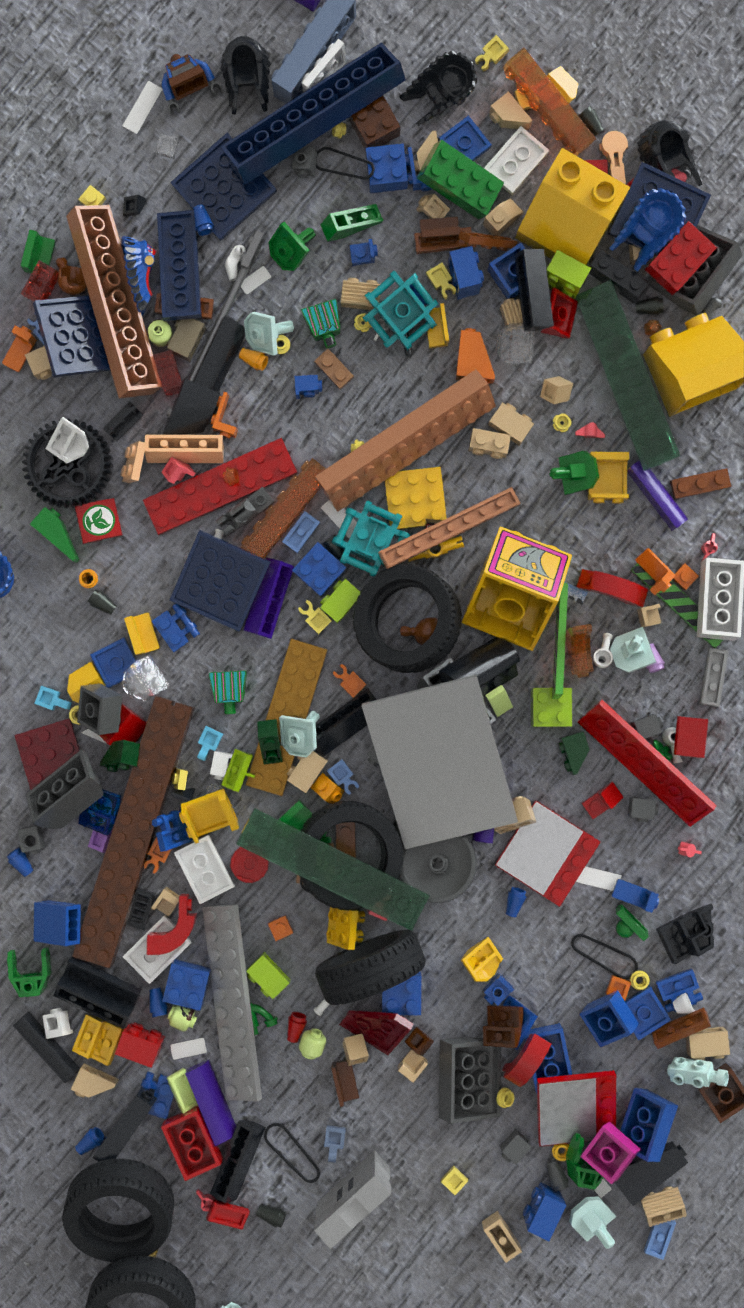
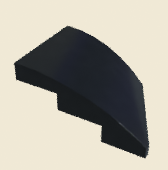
M184 379L178 397L174 401L170 417L167 418L162 435L203 433L215 410L220 393Z
M712 904L692 910L656 929L672 964H677L690 955L699 957L714 948V923L711 922Z

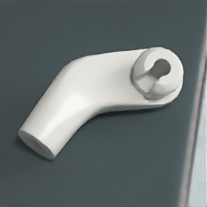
M243 245L235 246L225 261V269L229 281H235L238 276L237 265L243 252H246Z

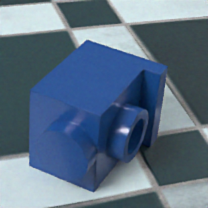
M318 375L294 376L296 399H300V395L311 398L315 397V394L323 392L322 380H318Z
M498 973L483 989L486 994L484 998L491 1005L495 1003L499 1006L514 991V988ZM496 989L501 990V993L499 995L494 994V991Z

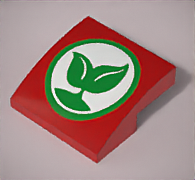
M114 498L75 506L83 544L122 536Z

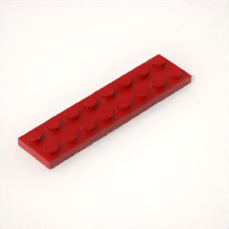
M280 438L143 499V502L158 535H161L253 494L261 487L266 488L297 474V470L283 439Z
M599 701L578 720L577 723L688 826L691 827L715 810L717 806L605 701Z

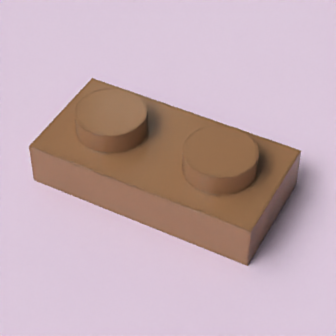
M329 349L324 351L314 361L339 390L354 378V375Z

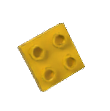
M330 907L328 930L326 933L327 943L346 950H355V942L363 941V938H359V936H364L362 930H357V923L365 922V919L361 918L365 917V912L352 909L349 911L339 910L338 908Z

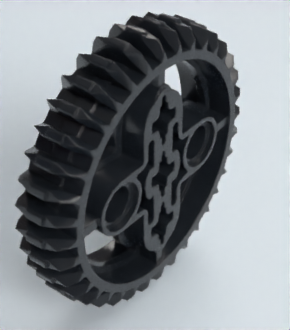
M77 419L73 421V424L84 431L91 441L88 442L89 448L86 454L69 462V467L66 466L64 461L45 449L51 439L50 436L53 435L58 425L55 421H52V427L49 424H45L46 430L39 428L38 430L41 432L39 435L33 433L36 439L34 441L32 439L28 440L32 444L31 447L25 446L29 453H23L27 460H23L22 463L27 465V467L22 468V470L29 472L24 478L31 479L27 482V485L33 486L31 491L33 493L37 492L36 496L38 498L43 496V502L46 503L49 500V505L51 506L56 502V507L61 508L63 504L64 508L68 509L69 503L72 508H75L76 502H78L79 506H82L83 500L86 503H90V496L95 500L97 497L94 493L102 494L99 488L107 487L103 483L104 480L110 481L106 474H112V471L107 469L113 467L112 463L107 462L113 459L111 455H106L111 452L110 448H105L108 445L107 441H102L104 437L103 435H98L99 431L97 429L93 430L91 425L86 427V423L83 421L79 425ZM46 441L44 452L51 462L42 469L41 480L39 481L35 472V458L40 446ZM96 446L101 461L100 472L94 484L89 487L91 475L84 465L93 458L94 447ZM51 472L54 473V476H55L54 479L51 478V475H50ZM83 474L82 482L76 483V476ZM66 480L72 488L76 490L84 489L85 492L65 497L49 492L44 486L56 487Z

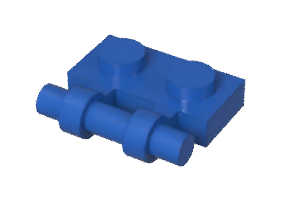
M178 604L172 606L176 612L173 616L167 610L152 620V623L174 653L190 642L186 637L188 633H191L193 638L200 635L196 629L197 625L195 622L189 619L185 608ZM179 619H181V621L186 626L183 630H181L179 625L176 623V621Z
M181 810L171 811L168 815H159L156 819L152 820L154 827L160 826L161 831L156 833L160 852L193 841L187 835L186 823L182 824L179 813ZM169 822L173 823V827L170 828Z
M693 969L685 970L655 982L661 999L663 1001L670 999L671 1001L670 1004L664 1006L667 1013L676 1012L673 1001L681 994L687 993L692 1006L696 1005L698 1001L703 1000L701 992L693 993V990L700 988Z
M147 1072L141 1086L145 1090L155 1089L154 1096L157 1098L148 1114L167 1120L174 1098L166 1079L167 1076L160 1075L157 1082L153 1081L154 1073Z

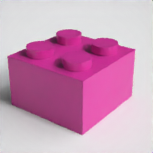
M608 1122L602 1126L580 1157L610 1184H613L620 1178L640 1151V1148L611 1122Z

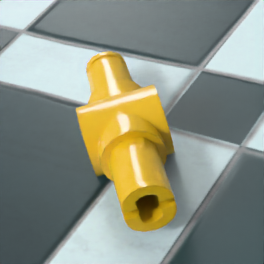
M462 536L439 544L440 552L437 554L432 553L429 549L409 559L408 562L421 558H438L441 555L447 554L448 551L464 548V543L461 542L463 540Z

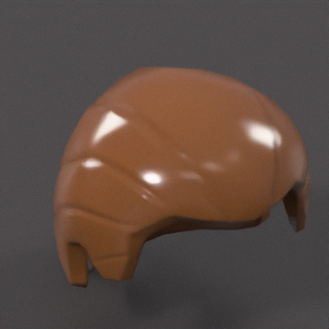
M64 257L58 258L56 265L60 268L58 271V285L60 289L69 295L83 293L87 286L82 269L68 266L67 259Z
M434 617L422 619L416 627L412 628L401 626L400 634L404 637L414 636L417 643L423 645L433 634L438 619Z

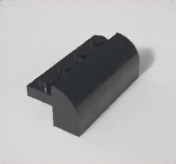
M495 637L439 670L441 682L445 683L477 674L484 697L498 686L518 676L516 664L520 662V657L511 643L505 639Z
M71 956L53 996L124 1029L138 1002L142 989Z

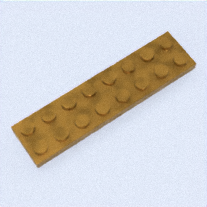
M295 639L290 640L266 720L277 719L279 735L280 716L307 718L328 651L327 649ZM258 743L250 773L254 774L255 778L248 776L246 785L283 796L289 777L286 774L292 767L295 756L289 755L281 745L283 762L264 765Z

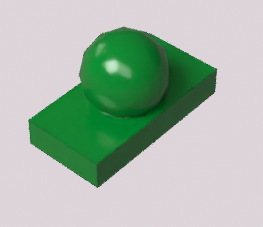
M623 904L616 907V914L622 919L616 924L617 934L622 938H629L635 932L645 941L649 936L648 930Z

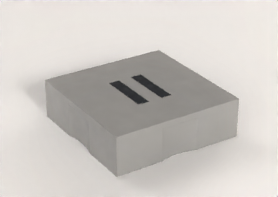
M375 1150L317 1202L314 1231L330 1249L391 1195V1184L389 1183L391 1177L390 1167Z

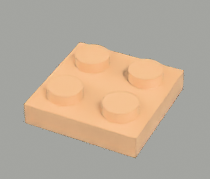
M138 441L126 448L125 458H127V461L121 470L122 482L133 483L139 481L146 448L145 442Z

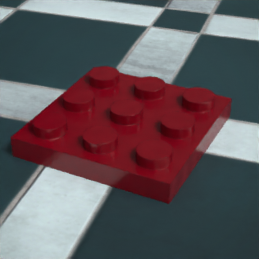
M70 718L14 735L30 790L80 751Z

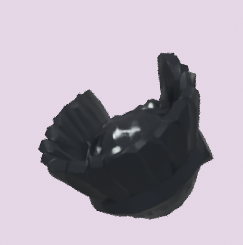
M248 36L236 37L230 41L221 59L222 65L220 69L223 71L222 77L225 79L226 93H228L229 106L232 107L233 115H236L238 87L255 86L263 111H268V75L270 74L269 67L271 65L268 60L269 55L261 44Z
M452 50L449 53L445 52L442 56H437L435 61L430 62L429 67L418 75L417 80L412 81V85L406 88V92L399 96L403 102L416 98L419 99L427 93L430 100L435 104V107L416 123L418 127L453 105L459 106L465 102L466 97L474 91L475 84L477 83L474 64L461 52L456 53Z
M667 120L656 122L640 134V140L637 142L640 160L673 177L675 176L672 170L686 164L699 187L703 185L688 146L689 135L686 130H682L678 123Z

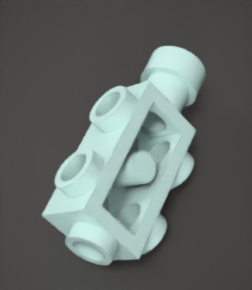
M674 1057L672 1063L667 1068V1074L670 1076L671 1082L677 1085L685 1083L701 1088L702 1086L709 1087L710 1083L713 1082L719 1086H727L729 1080L727 1070L718 1069L715 1071L713 1063L704 1060Z

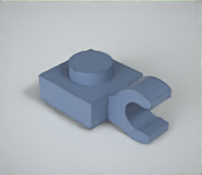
M329 1125L326 1127L324 1147H329L328 1162L336 1163L337 1149H343L346 1131L344 1127Z

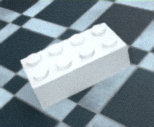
M705 558L701 562L697 637L732 641L741 637L744 561Z

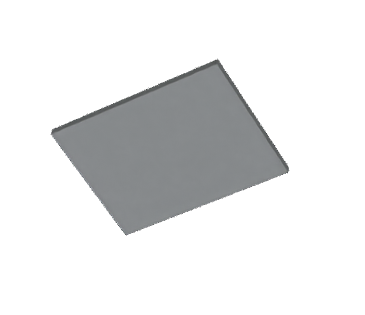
M477 674L362 704L405 849L518 822Z

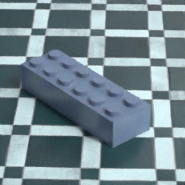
M325 0L323 7L317 9L312 23L309 22L306 25L303 36L295 41L293 50L290 54L285 55L282 66L279 70L276 69L271 77L274 97L287 104L304 93L302 87L303 77L314 69L316 61L324 57L332 43L334 44L338 39H342L356 19V0Z

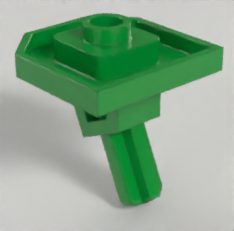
M285 222L279 225L268 244L270 256L282 270L294 271L299 267L310 251L305 244L316 236L314 230L309 227L297 235Z
M580 451L558 457L560 467L550 469L549 476L552 479H562L565 495L593 489L599 478L597 460L587 451Z

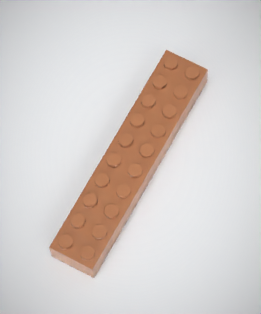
M110 205L74 206L66 217L118 397L127 398L153 395L162 387L141 312L137 310V303L133 301L134 294L131 293L132 287L128 284L129 279L126 277L127 270L125 268L126 261Z
M474 370L316 475L317 481L336 511L338 512L346 508L350 503L362 497L374 487L379 486L380 483L394 476L398 471L410 465L422 455L427 454L428 451L442 444L446 439L496 407L488 382L477 370Z

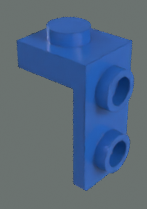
M408 147L407 154H405L406 166H409L410 173H407L408 184H412L413 191L432 190V188L417 179L412 148Z
M617 879L612 892L613 898L641 907L651 913L659 904V894L654 891Z

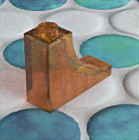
M591 624L566 629V646L572 675L577 674L578 678L587 677L589 672L594 671L590 647Z

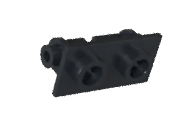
M129 402L103 429L117 442L143 414Z

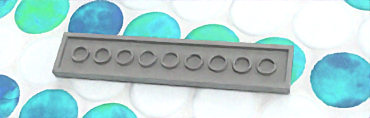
M238 904L205 906L202 909L226 1100L259 1101L262 1099Z

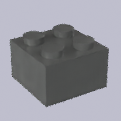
M101 683L81 686L77 722L98 735L119 732L122 695Z

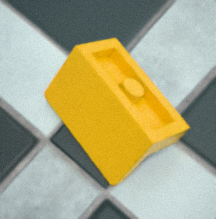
M440 303L438 308H433L429 313L437 324L433 329L430 328L427 331L429 349L444 347L449 344L444 303Z
M149 613L124 618L135 655H142L160 648Z

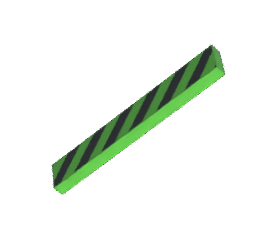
M638 563L630 570L649 589L656 583ZM670 581L671 586L664 593L659 591L656 595L697 632L698 605ZM703 638L713 648H716L723 641L721 639Z
M567 583L563 584L556 606L552 699H559L563 695L568 600Z

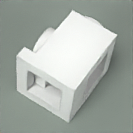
M214 751L210 771L211 775H215L214 779H224L233 754Z
M61 1008L52 1009L50 1014L43 1015L46 1039L73 1033V1029L70 1030L67 1010L62 1011Z

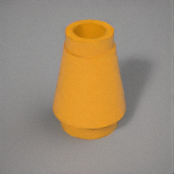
M242 348L239 353V358L257 371H263L268 364L269 358L263 352Z
M91 569L83 570L79 575V583L84 588H92L98 584V576Z

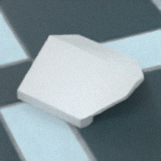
M62 417L45 449L65 463H69L83 457L89 445L85 432Z

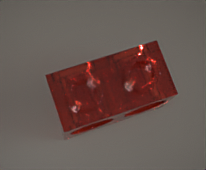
M39 260L21 295L32 302L48 299L58 281V271Z
M172 350L154 354L153 357L165 395L170 396L179 393L182 380Z

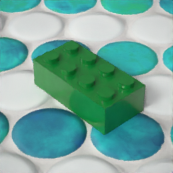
M443 140L433 145L417 176L418 180L478 220L488 215L504 184L502 180Z

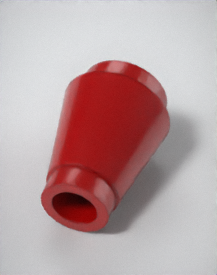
M292 1012L291 1016L288 1017L287 1040L289 1042H298L307 1023L305 1014Z

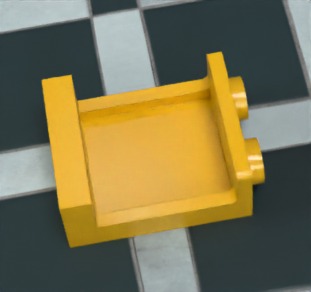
M590 452L597 460L599 478L593 489L588 490V500H593V503L597 504L605 503V500H612L613 504L624 503L629 498V494H627V461L629 460V452Z
M224 788L181 804L180 820L182 824L186 823L187 835L189 839L193 838L195 844L199 843L200 836L227 826H230L232 831L239 829L238 818Z

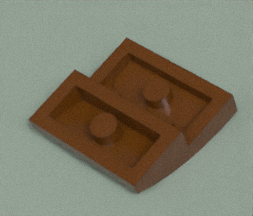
M487 1005L488 1025L483 1026V1046L517 1048L522 1031L523 1007Z

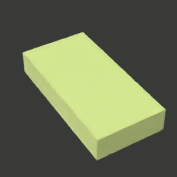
M502 685L485 695L497 717L513 708Z
M184 1068L166 1078L178 1107L183 1114L198 1105L186 1077V1069Z

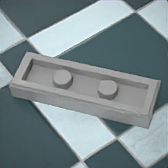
M708 648L699 704L720 707L728 650Z

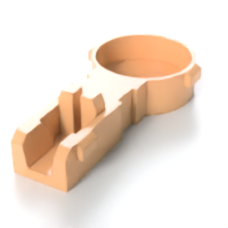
M610 131L603 137L602 143L599 144V149L608 158V163L610 162V176L626 184L622 159L626 149H628V141L623 133Z

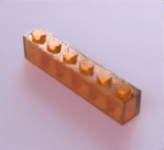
M522 48L506 62L503 68L506 77L514 81L518 92L521 95H525L529 100L530 107L534 111L537 110L542 122L552 129L553 136L563 143L565 150L578 157L592 145L596 138L527 50Z
M313 458L310 461L306 460L300 468L302 470L298 476L294 475L288 483L290 487L286 491H281L277 497L278 502L274 506H269L265 512L266 517L262 521L258 520L253 527L254 532L250 536L246 535L242 540L241 549L265 559L320 490L321 486L315 476L326 468Z

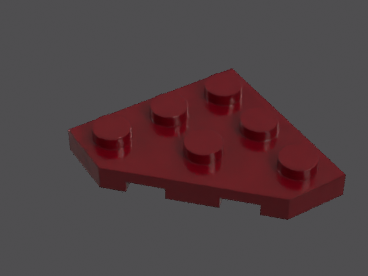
M349 1010L339 1024L355 1035L363 1034L364 1040L386 1055H389L413 1027V1023L397 1013Z

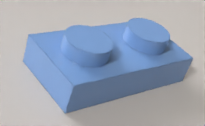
M304 511L282 542L298 554L320 522Z
M675 1220L652 1226L644 1248L645 1254L664 1260L676 1225Z

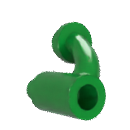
M250 1002L254 1036L259 1034L257 1029L259 1023L256 1013L266 1019L263 1022L267 1027L278 1024L277 1016L273 1017L262 1006Z

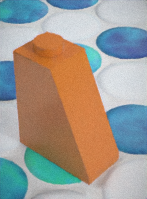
M472 328L461 330L455 380H461L474 370H477L488 383L493 384L495 374L481 333L476 332V329Z

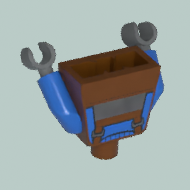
M174 54L170 59L171 62L165 66L167 72L163 76L161 86L166 101H169L168 111L171 115H173L171 108L174 106L177 107L180 113V107L174 102V98L176 101L209 86L208 82L211 85L210 91L213 96H216L213 90L214 87H218L220 92H222V85L219 82H215V77L207 63L193 59L189 54L182 57L179 54Z

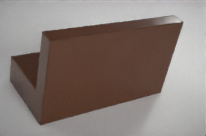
M458 217L420 220L421 243L460 240Z
M347 1059L332 1062V1074L339 1105L342 1107L345 1101L359 1098L353 1066H348Z

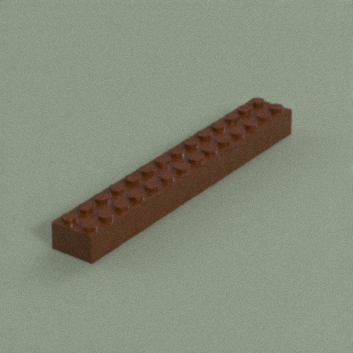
M155 696L140 742L137 767H132L81 927L80 944H76L72 957L107 968L114 964L126 927L134 893L139 886L144 864L148 857L147 853L151 848L157 827L152 825V820L162 813L172 782V775L175 772L195 707L179 702L175 703L173 700L160 696Z

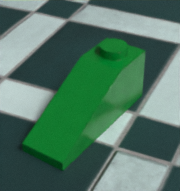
M377 204L330 213L320 225L327 242L343 239L383 222V218Z
M44 507L30 525L73 562L78 563L80 560L66 526L59 518L61 514L54 508L49 510Z

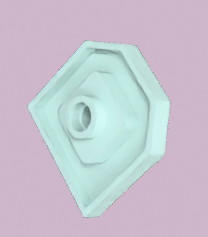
M258 312L250 313L244 320L245 338L251 348L273 356L278 354L276 339L279 338L278 334L293 332L294 329L292 321L275 323L274 316Z
M643 627L615 637L610 651L617 668L631 673L657 663Z
M311 711L306 719L284 715L279 717L281 745L289 755L306 758L317 748L316 722L320 715L316 711Z
M599 1196L585 1197L571 1209L569 1223L586 1241H589L596 1235L606 1249L612 1248L615 1244L614 1239L606 1229V1225L616 1215Z

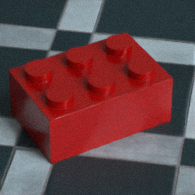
M688 221L680 229V233L675 235L673 240L669 241L644 270L673 296L717 247Z
M198 1105L184 1114L179 1113L164 1120L161 1129L185 1181L221 1165L223 1156L218 1145L215 1146Z

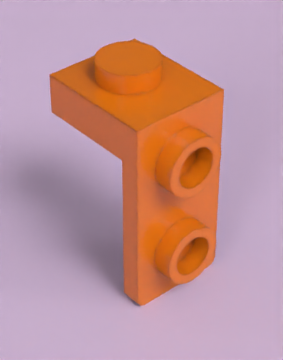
M15 325L11 332L16 338L2 364L16 372H20L27 360L25 354L31 352L37 339L32 335L33 331L27 327L22 326L19 328Z
M224 392L223 396H219L216 405L219 408L217 414L212 416L211 425H213V430L220 433L219 435H222L224 438H236L237 428L221 422L229 399V394Z
M649 548L635 559L656 581L650 589L654 595L659 591L664 593L671 586L669 582L675 574Z

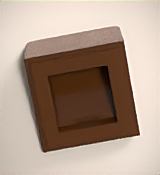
M416 1027L405 1040V1043L417 1055L423 1056L434 1043V1040Z

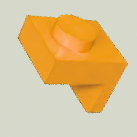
M324 773L310 787L329 804L338 802L345 792Z

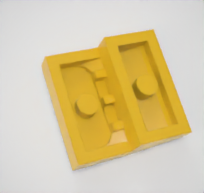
M86 1014L72 1051L87 1059L93 1058L109 1066L113 1061L124 1029L101 1018Z

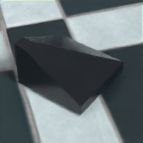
M140 195L124 197L123 216L140 214L147 199Z
M196 789L176 790L171 795L188 802L192 800Z

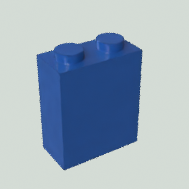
M51 900L34 902V941L60 946L80 944L81 904Z

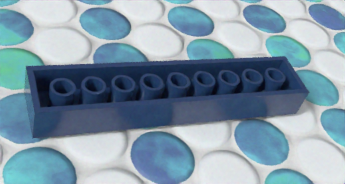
M382 42L222 145L221 149L229 165L246 185L406 81L401 62Z

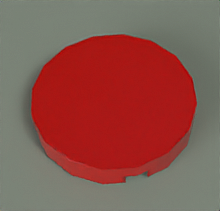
M247 844L239 847L234 852L230 867L238 880L244 883H253L265 876L269 867V859L261 847Z

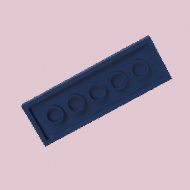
M194 210L157 213L163 321L202 318Z

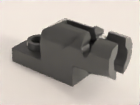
M261 487L249 498L243 499L216 520V523L222 527L227 522L232 521L233 525L230 524L222 530L229 536L241 526H246L275 502L267 491Z

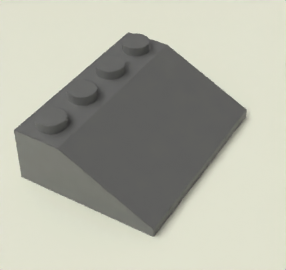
M699 225L696 228L717 247L714 252L673 296L653 277L648 282V285L680 308L696 316L702 312L742 257L738 242Z
M483 1038L440 1039L439 1118L454 1124L500 1117V1106L497 1104L496 1098L501 1089V1047L483 1046Z

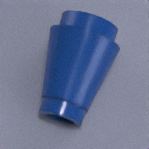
M195 206L193 208L195 230L201 236L211 234L214 224L205 206Z
M20 847L6 856L8 863L24 877L33 871L25 852L22 853Z
M511 887V890L508 891L506 915L517 917L527 898L525 890Z
M161 987L149 990L152 1018L168 1014L167 1009L169 1008L167 1003L162 1002L164 995Z
M97 1127L89 1129L75 1146L76 1151L83 1155L100 1146L105 1139L103 1132Z

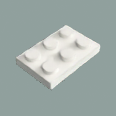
M338 39L334 44L332 43L324 57L316 61L314 69L303 77V92L312 88L345 65L347 62L345 45L341 40Z
M520 126L484 169L504 182L502 188L513 195L548 155L550 150Z
M210 835L199 839L197 844L193 842L174 852L199 904L235 887Z
M166 915L123 956L149 984L192 943L187 938L181 946L169 953L147 955V935L150 932H167L176 926Z

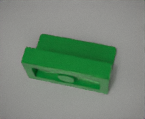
M29 229L21 268L27 273L47 277L55 240L42 237L37 231Z
M299 800L271 826V829L275 833L278 832L286 842H289L303 828L304 823L308 818L312 817L313 813Z

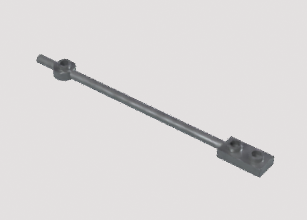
M256 231L255 235H251L248 241L249 248L247 252H243L240 258L241 269L188 380L195 381L225 316L227 317L247 273H250L265 241L264 233ZM170 406L168 409L167 417H170L173 406Z

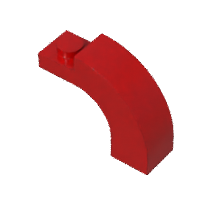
M582 569L576 586L579 589L610 596L625 604L642 608L648 593L647 588L632 581L611 574Z
M181 894L179 896V918L177 925L172 930L167 932H150L147 935V955L169 953L181 946L189 937L194 928L197 913H189V911H192V899H189V894Z
M535 1033L529 1034L522 1050L514 1061L505 1063L502 1069L505 1072L503 1077L518 1087L525 1085L541 1065L551 1043Z

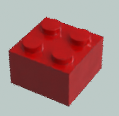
M129 1023L122 1032L115 1055L152 1068L158 1058L165 1036L161 1035L162 1033L158 1030L151 1029L150 1031L144 1029V1026L139 1023Z

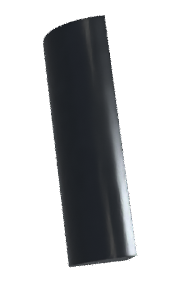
M523 249L515 254L514 258L524 332L550 328L554 324L544 249Z
M225 316L197 374L195 383L219 392L245 337V327Z
M369 688L316 725L317 750L323 757L367 726L362 704L376 700Z
M29 1011L13 1025L64 1083L69 1081L78 1072L80 1067L53 1038L46 1039L45 1029Z
M239 1120L210 1194L224 1203L237 1200L265 1130L264 1126L248 1120Z

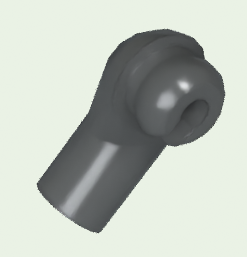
M717 297L711 298L702 310L703 313L707 314L709 321L713 319L712 313L716 309L721 308V299Z

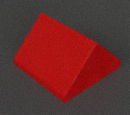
M553 288L550 293L554 326L542 329L541 333L570 339L578 302L560 290Z
M122 704L119 732L99 735L110 746L114 741L120 740L136 743L146 727L147 722Z
M677 716L673 755L705 758L709 720Z

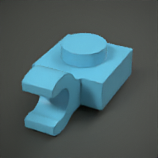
M41 686L34 704L50 710H55L56 706L70 710L72 702L59 698L61 692Z
M205 726L198 741L203 746L197 758L205 761L210 749L213 751L217 750L224 734Z

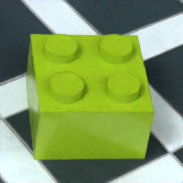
M557 250L546 269L549 288H556L575 299L591 268Z
M531 688V726L572 727V688H563V695L559 699H552V688Z

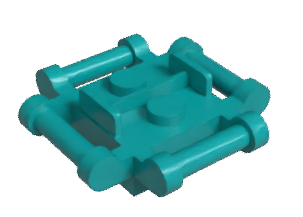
M393 270L384 282L371 293L368 292L364 295L366 300L373 306V309L362 318L365 322H369L384 341L383 344L386 348L399 339L401 344L409 350L412 347L411 344L430 328L433 329L437 325L429 313L439 303L436 299L433 300L422 286L416 273L412 274L406 281H403ZM395 282L398 287L378 303L376 298ZM411 284L428 304L426 307L409 287ZM377 313L394 333L391 337L374 318ZM424 318L425 323L406 338L404 334Z
M367 500L362 513L347 507L345 511L346 516L332 543L345 549L340 563L350 564L370 573V576L374 577L377 575L381 565L385 567L378 552L389 547L394 536L399 538L397 541L399 542L410 537V534L397 529L402 515L398 513L395 515L372 505V502ZM368 512L392 521V526L376 518L368 517ZM354 518L358 522L349 542H345L343 539ZM350 554H353V555H355V556H357V557H360V558H362V559H364V560H367V561L373 563L374 566H371V565H369V564H367V563H364V562H362V561H360V560H357V559H355V558H353V557H350L349 555H350Z

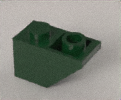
M277 719L257 721L258 740L263 764L283 762Z
M584 731L559 738V750L561 754H565L566 761H564L565 769L571 775L578 774L590 750Z
M127 740L114 741L100 761L99 766L107 768L106 771L118 772V770L128 771L131 767H137L140 744Z

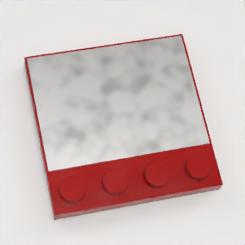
M535 800L531 806L536 823L516 829L494 865L560 907L601 841Z
M615 1070L537 1078L539 1146L568 1144L576 1133L584 1138V1142L592 1141L602 1126L608 1122H611L616 1127Z

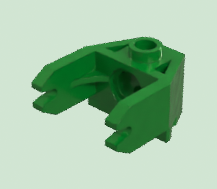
M49 947L42 949V970L35 973L20 974L17 971L15 950L8 952V979L19 997L39 996L45 991L49 977L52 974Z
M576 1133L572 1137L566 1153L568 1176L578 1187L595 1190L604 1177L584 1159L580 1158L584 1148V1138Z

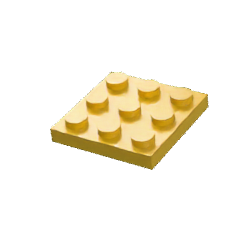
M441 467L398 471L394 476L385 480L388 512L402 515L397 527L398 530L425 527L426 519H447Z

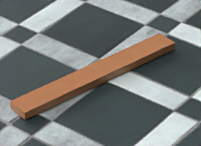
M508 488L379 551L378 554L386 569H389L507 512L521 503L513 488Z

